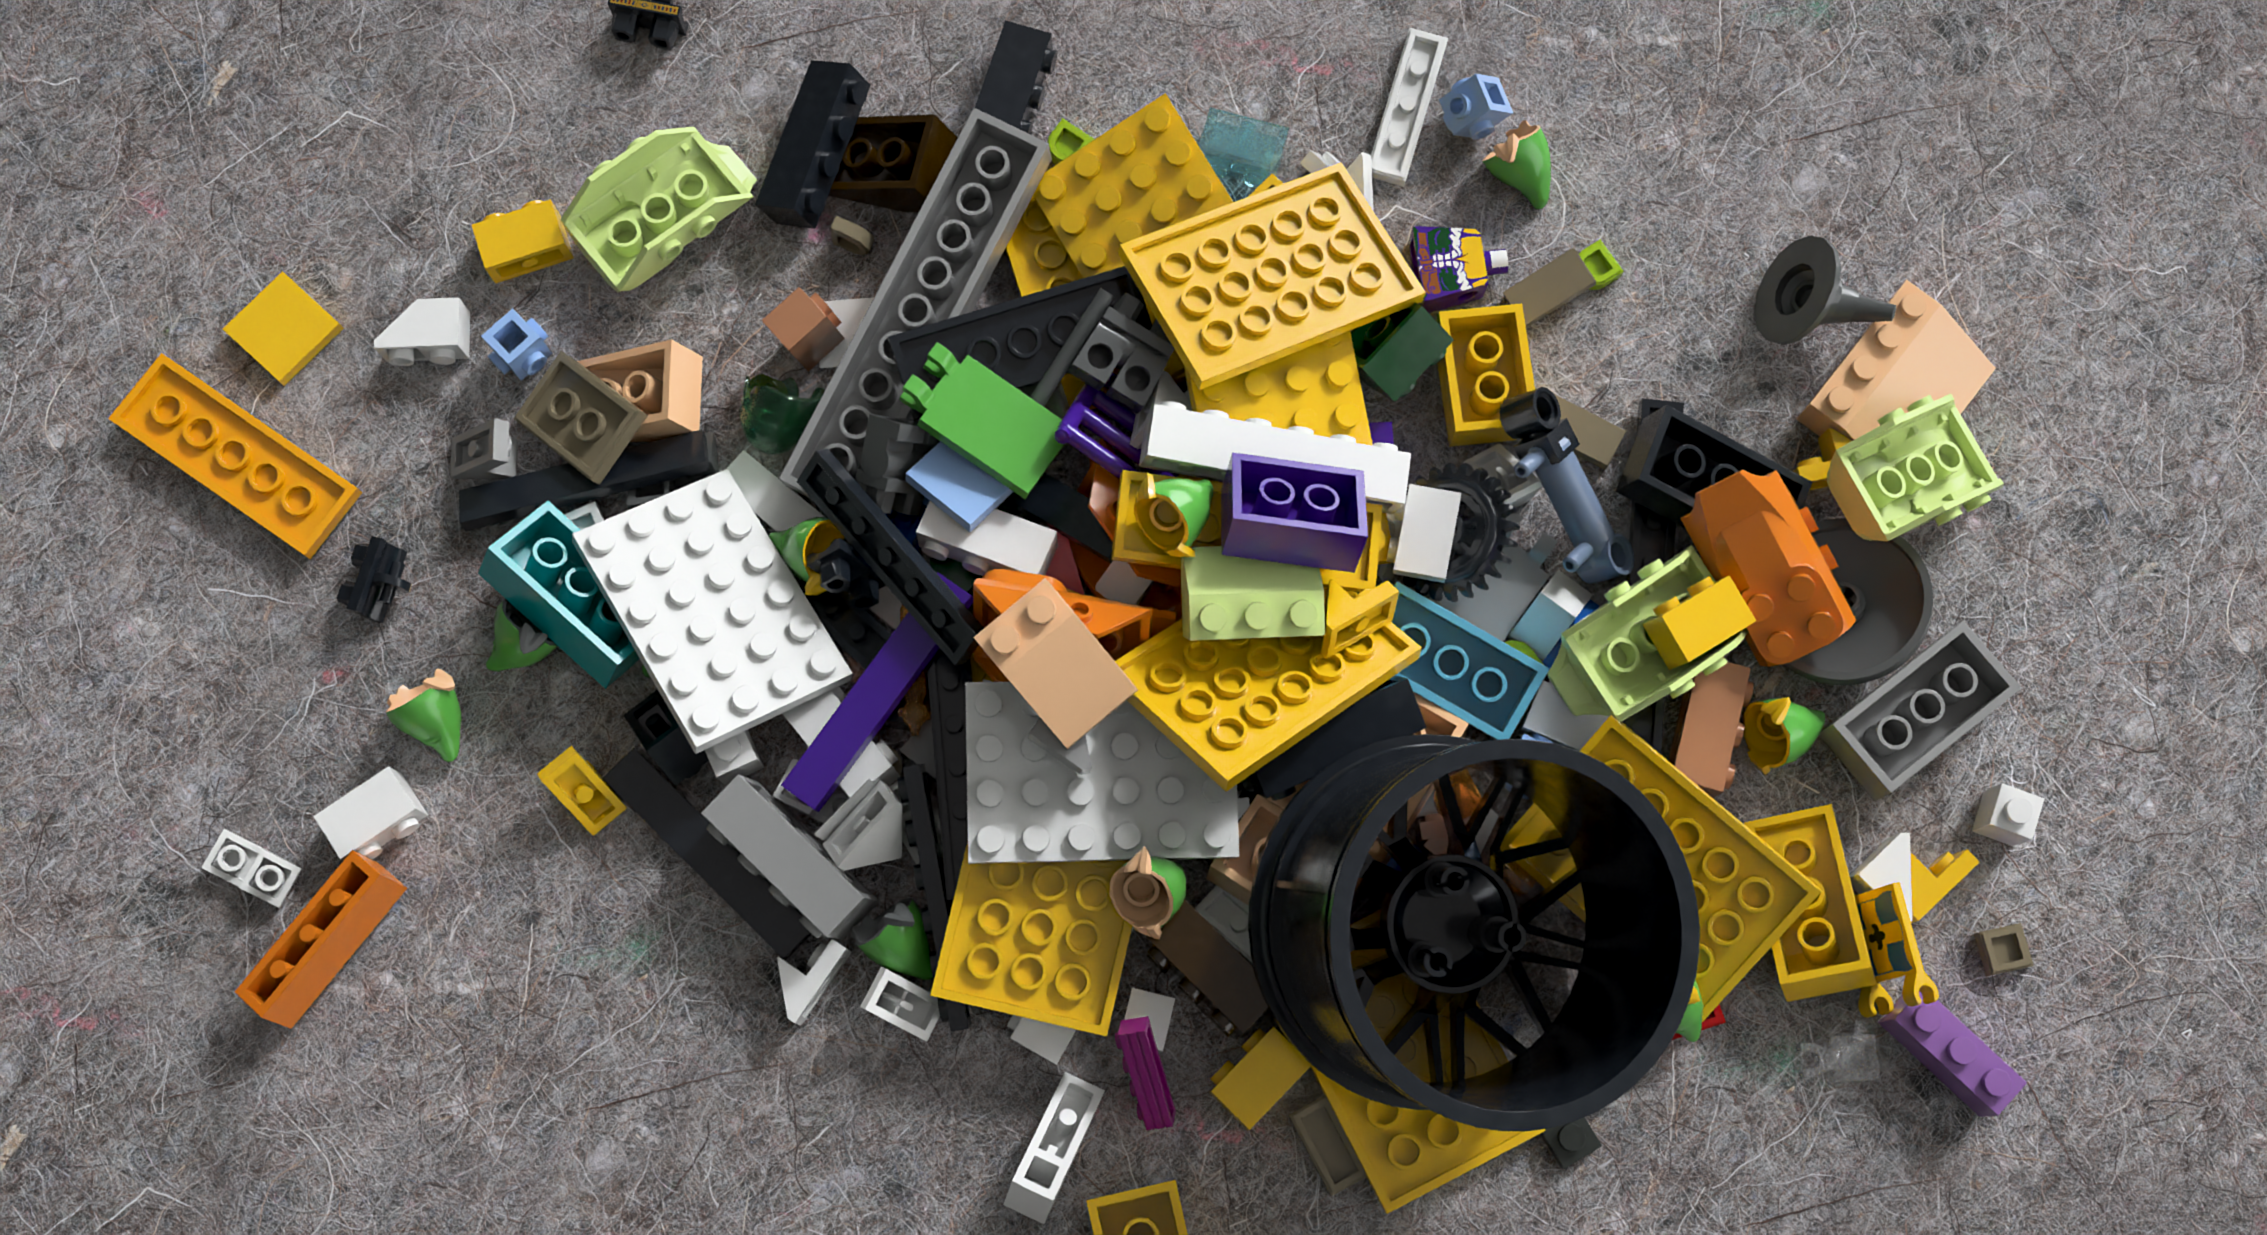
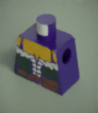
M1426 226L1412 228L1408 241L1412 271L1426 292L1423 301L1418 304L1422 305L1428 313L1478 300L1484 296L1487 289V276L1508 273L1506 249L1483 251L1481 233L1477 229Z

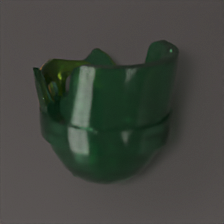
M763 373L752 378L746 376L743 398L738 411L746 439L755 449L763 453L776 455L790 451L796 447L825 392V388H816L808 399L799 398V389L792 377L780 381ZM756 386L755 393H751L752 389Z

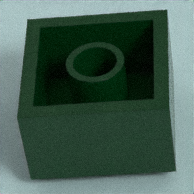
M1416 302L1406 309L1351 331L1359 378L1366 385L1394 402L1399 397L1406 396L1414 389L1418 377L1429 366L1437 364L1445 356L1446 348L1454 341L1426 309Z

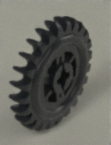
M1448 463L1445 465L1443 473L1440 469L1432 467L1429 471V480L1421 475L1416 477V485L1461 493L1455 532L1457 533L1453 537L1445 582L1441 583L1408 576L1403 577L1404 584L1407 586L1415 585V590L1420 595L1426 596L1429 592L1433 600L1441 601L1443 599L1442 593L1444 592L1447 600L1457 602V591L1459 590L1463 596L1473 598L1472 584L1482 590L1489 589L1485 581V574L1498 579L1502 578V575L1494 565L1496 561L1507 564L1512 563V560L1502 552V549L1504 547L1518 546L1516 541L1506 537L1507 532L1520 529L1517 523L1506 520V517L1510 514L1517 513L1518 509L1510 504H1502L1511 497V493L1505 489L1495 491L1501 485V480L1496 477L1487 478V470L1483 468L1474 470L1468 463L1462 464L1459 468L1453 463ZM1466 505L1473 511L1474 518L1468 519L1464 517ZM1454 554L1463 555L1453 560Z

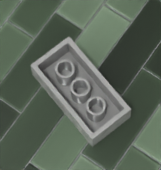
M1963 620L1945 632L1824 728L1819 736L1873 800L1876 801L1896 790L2022 689V687Z
M738 774L701 812L710 822L706 826L709 833L721 844L726 845L728 843L732 847L737 848L741 852L737 860L754 876L760 874L762 877L767 878L772 883L768 888L769 892L784 906L788 907L791 905L803 914L799 921L815 937L823 936L826 939H844L851 932V929L879 902L849 870L843 871L838 868L823 845L772 797L759 782Z

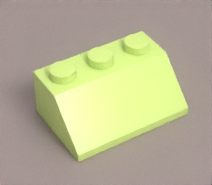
M1222 546L1191 547L1195 550V557H1180L1183 637L1193 641L1325 635L1324 588L1319 568L1222 555Z

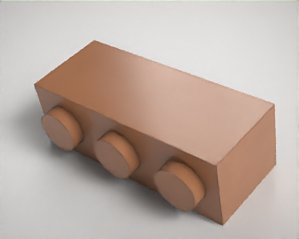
M1727 662L1724 666L1707 676L1700 672L1692 678L1695 686L1683 694L1668 759L1670 763L1712 798L1723 793L1724 789H1729L1733 782L1735 764L1730 763L1733 747H1739L1745 728L1744 723L1739 722L1742 706L1747 707L1749 705L1754 688L1753 682L1748 681L1751 668Z

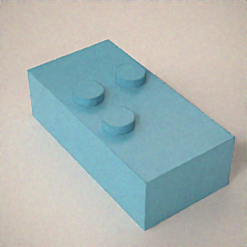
M1397 581L1394 587L1399 591L1393 621L1391 622L1422 648L1419 659L1396 675L1407 678L1412 691L1466 721L1469 725L1495 740L1509 739L1550 668Z

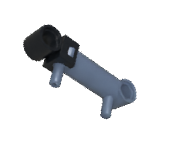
M1540 387L1504 400L1499 412L1501 424L1507 435L1512 439L1520 440L1513 446L1520 460L1514 466V471L1520 478H1527L1534 471L1536 472L1574 546V549L1562 561L1565 570L1568 572L1577 571L1580 578L1588 584L1606 581L1631 573L1635 561L1631 544L1622 534H1615L1573 451L1580 443L1568 419L1560 420V405L1554 393L1548 388Z

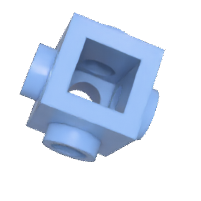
M1474 74L1472 77L1464 78L1454 83L1451 87L1452 91L1439 99L1444 111L1443 119L1447 128L1455 136L1469 137L1473 140L1487 137L1494 132L1495 125L1513 114L1500 80L1497 77Z
M513 308L481 335L492 350L487 356L504 375L511 370L521 381L526 376L539 372L545 366L547 358L552 354L544 343V340L549 337L533 318L525 322Z

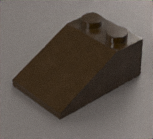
M935 114L858 117L853 135L849 140L840 163L839 171L835 176L828 196L902 212H919L958 137Z

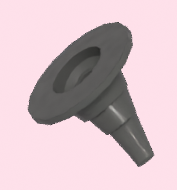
M1807 236L1795 240L1777 255L1766 270L1757 291L1754 315L1757 329L1766 340L1786 345L1800 341L1818 325L1892 321L1895 316L1896 305L1860 295L1857 290L1843 284L1840 278L1841 264L1838 250L1825 238Z

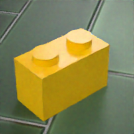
M551 199L546 201H530L524 204L521 209L506 214H490L484 217L481 222L471 225L484 268L495 284L574 259L564 225L560 220L561 215Z
M1730 575L1716 582H1713L1710 576L1696 582L1687 588L1690 594L1689 597L1679 602L1677 597L1674 596L1653 608L1656 617L1642 624L1669 670L1692 661L1756 622L1755 617Z
M1274 1026L1266 1034L1259 1028L1241 1046L1247 1054L1239 1063L1234 1066L1228 1060L1210 1079L1216 1085L1210 1094L1247 1131L1312 1066Z

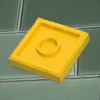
M283 271L223 328L232 339L283 386L344 329L338 321Z

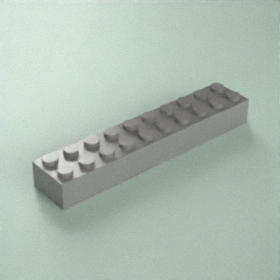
M973 108L779 477V480L786 487L811 499L796 481L815 451L828 449L855 479L857 468L862 469L861 456L869 414L913 419L910 407L899 400L904 392L902 390L903 385L888 337L974 310L1052 160L1049 143ZM857 482L866 492L867 485Z

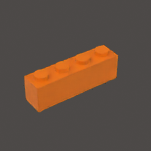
M352 850L234 992L261 1018L292 1029L407 890V887L381 864Z

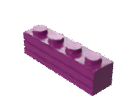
M1149 1017L1121 1020L1119 1031L1115 1033V1042L1117 1048L1122 1049L1124 1055L1122 1058L1124 1072L1129 1073L1131 1078L1129 1082L1130 1093L1132 1097L1136 1096L1138 1101L1136 1107L1138 1119L1144 1121L1147 1131L1173 1127L1176 1109Z

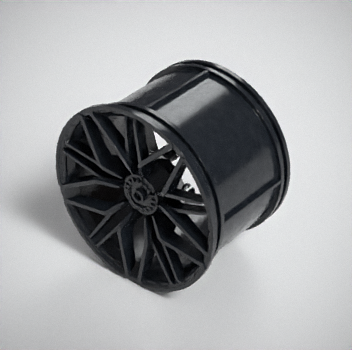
M1421 734L1400 736L1374 742L1332 762L1313 776L1295 794L1269 832L1259 855L1253 878L1248 915L1250 953L1263 998L1275 1022L1286 1038L1312 1066L1345 1089L1367 1099L1393 1107L1430 1110L1460 1123L1497 1131H1533L1571 1123L1599 1111L1636 1085L1663 1054L1682 1021L1694 986L1699 957L1700 924L1691 874L1672 831L1660 813L1640 790L1621 774L1601 761L1568 747L1537 740L1501 739L1478 742L1450 735ZM1465 766L1494 776L1466 825L1464 824L1448 774ZM1433 782L1448 834V847L1446 854L1425 857L1407 838V804L1409 798ZM1507 782L1513 787L1480 854L1475 837ZM1523 794L1545 813L1562 836L1499 851ZM1387 822H1388L1387 833H1386V832L1383 830V827H1384V826L1387 824ZM1375 840L1403 869L1402 872L1372 858L1368 852ZM1568 848L1576 867L1517 909L1513 894L1504 882L1503 869L1505 864ZM1358 878H1366L1387 892L1381 908L1380 927L1362 930L1350 928L1352 900ZM1581 882L1586 914L1585 941L1528 924ZM1527 933L1583 948L1581 963L1521 951L1527 941ZM1385 949L1387 954L1352 968L1350 952L1354 950ZM1521 961L1579 970L1570 995L1553 1022H1551ZM1503 969L1541 1035L1528 1048L1524 1047L1476 1005V999L1481 987L1495 979ZM1401 974L1407 980L1419 986L1416 999L1411 1009L1383 1041L1376 1032L1365 1008L1375 985L1386 978ZM1449 1002L1451 1081L1444 1082L1438 1014ZM1465 1016L1516 1057L1496 1069L1465 1079ZM1423 1023L1430 1082L1421 1081L1394 1056Z

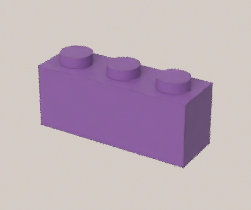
M1919 991L1922 1003L1911 1007L1905 1004L1902 995L1894 1004L1893 1011L1884 1015L1878 1023L1979 1117L1998 1116L2027 1082L1938 1000L1934 1003L1925 1004L1922 993Z

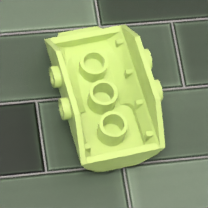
M695 127L655 130L646 137L635 139L630 143L625 152L612 161L607 160L599 164L594 169L592 175L587 177L560 220L580 251L607 284L617 292L630 291L668 266L682 252L684 246L695 238H703L709 235L719 221L752 199L754 196L750 192L757 179L729 146L717 145L706 141Z
M1952 394L1935 401L1931 395H1928L1908 406V413H1904L1902 408H1898L1878 419L1879 427L1835 451L1827 473V484L1851 528L1861 538L1869 541H1890L1932 520H1935L1937 525L1941 526L1962 515L1960 507L1964 506L1967 513L1991 501L1988 494L2003 488V481L2001 478H1997L1956 408Z
M1692 545L1664 564L1658 558L1637 572L1640 577L1639 581L1632 586L1627 581L1617 585L1604 594L1608 601L1607 603L1561 633V647L1547 675L1573 715H1612L1621 722L1668 694L1674 699L1695 686L1692 678L1700 672L1707 676L1724 666L1728 662L1724 655L1736 648L1749 633L1747 628H1744L1686 664L1671 670L1666 666L1642 624L1656 617L1653 608L1674 596L1677 597L1679 602L1689 597L1690 594L1687 588L1708 576L1711 577L1713 582H1716Z

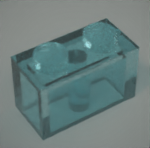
M1210 107L1199 147L1218 178L1228 176L1240 179L1246 185L1257 188L1272 173L1278 177L1287 146L1289 127Z

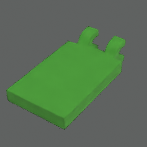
M937 342L928 353V360L923 368L934 376L941 378V380L931 391L924 381L913 374L903 386L902 390L904 392L899 400L923 414L917 426L1026 499L1065 445L1058 443L1054 437L1062 419L969 355L966 356L961 364L958 363L954 355Z

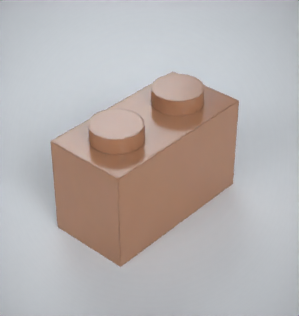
M800 287L761 320L808 372L845 339L836 328L842 322L832 312L831 308L816 292L809 297Z

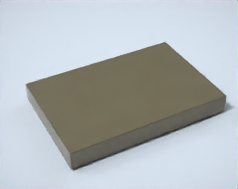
M560 351L513 419L588 479L600 485L648 415L570 355Z

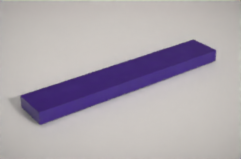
M937 572L938 576L968 609L973 603L972 595ZM909 612L781 784V786L817 812L822 809L940 648Z

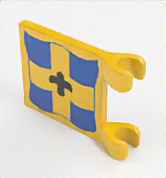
M1900 882L1855 895L1877 983L1874 986L1861 988L1858 1001L1861 1015L1866 1018L1876 1016L1877 1011L1874 1007V1001L1878 1006L1880 1015L1892 1012L1894 1009L1892 998L1880 983L1905 976L1902 995L1905 1004L1911 1007L1920 1005L1922 999L1919 996V991L1922 993L1925 1004L1936 1002L1939 998V992L1934 982L1923 969Z

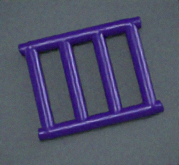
M1112 372L1104 385L1105 388H1109L1116 377L1115 373ZM1084 383L1058 425L1054 434L1055 440L1061 444H1070L1118 479H1120L1122 470L1139 472L1078 429L1080 424L1139 465L1141 449L1131 446L1130 437L1089 408L1091 405L1095 406L1131 433L1136 415L1106 396L1102 390L1098 391ZM1144 468L1151 474L1179 476L1176 473Z

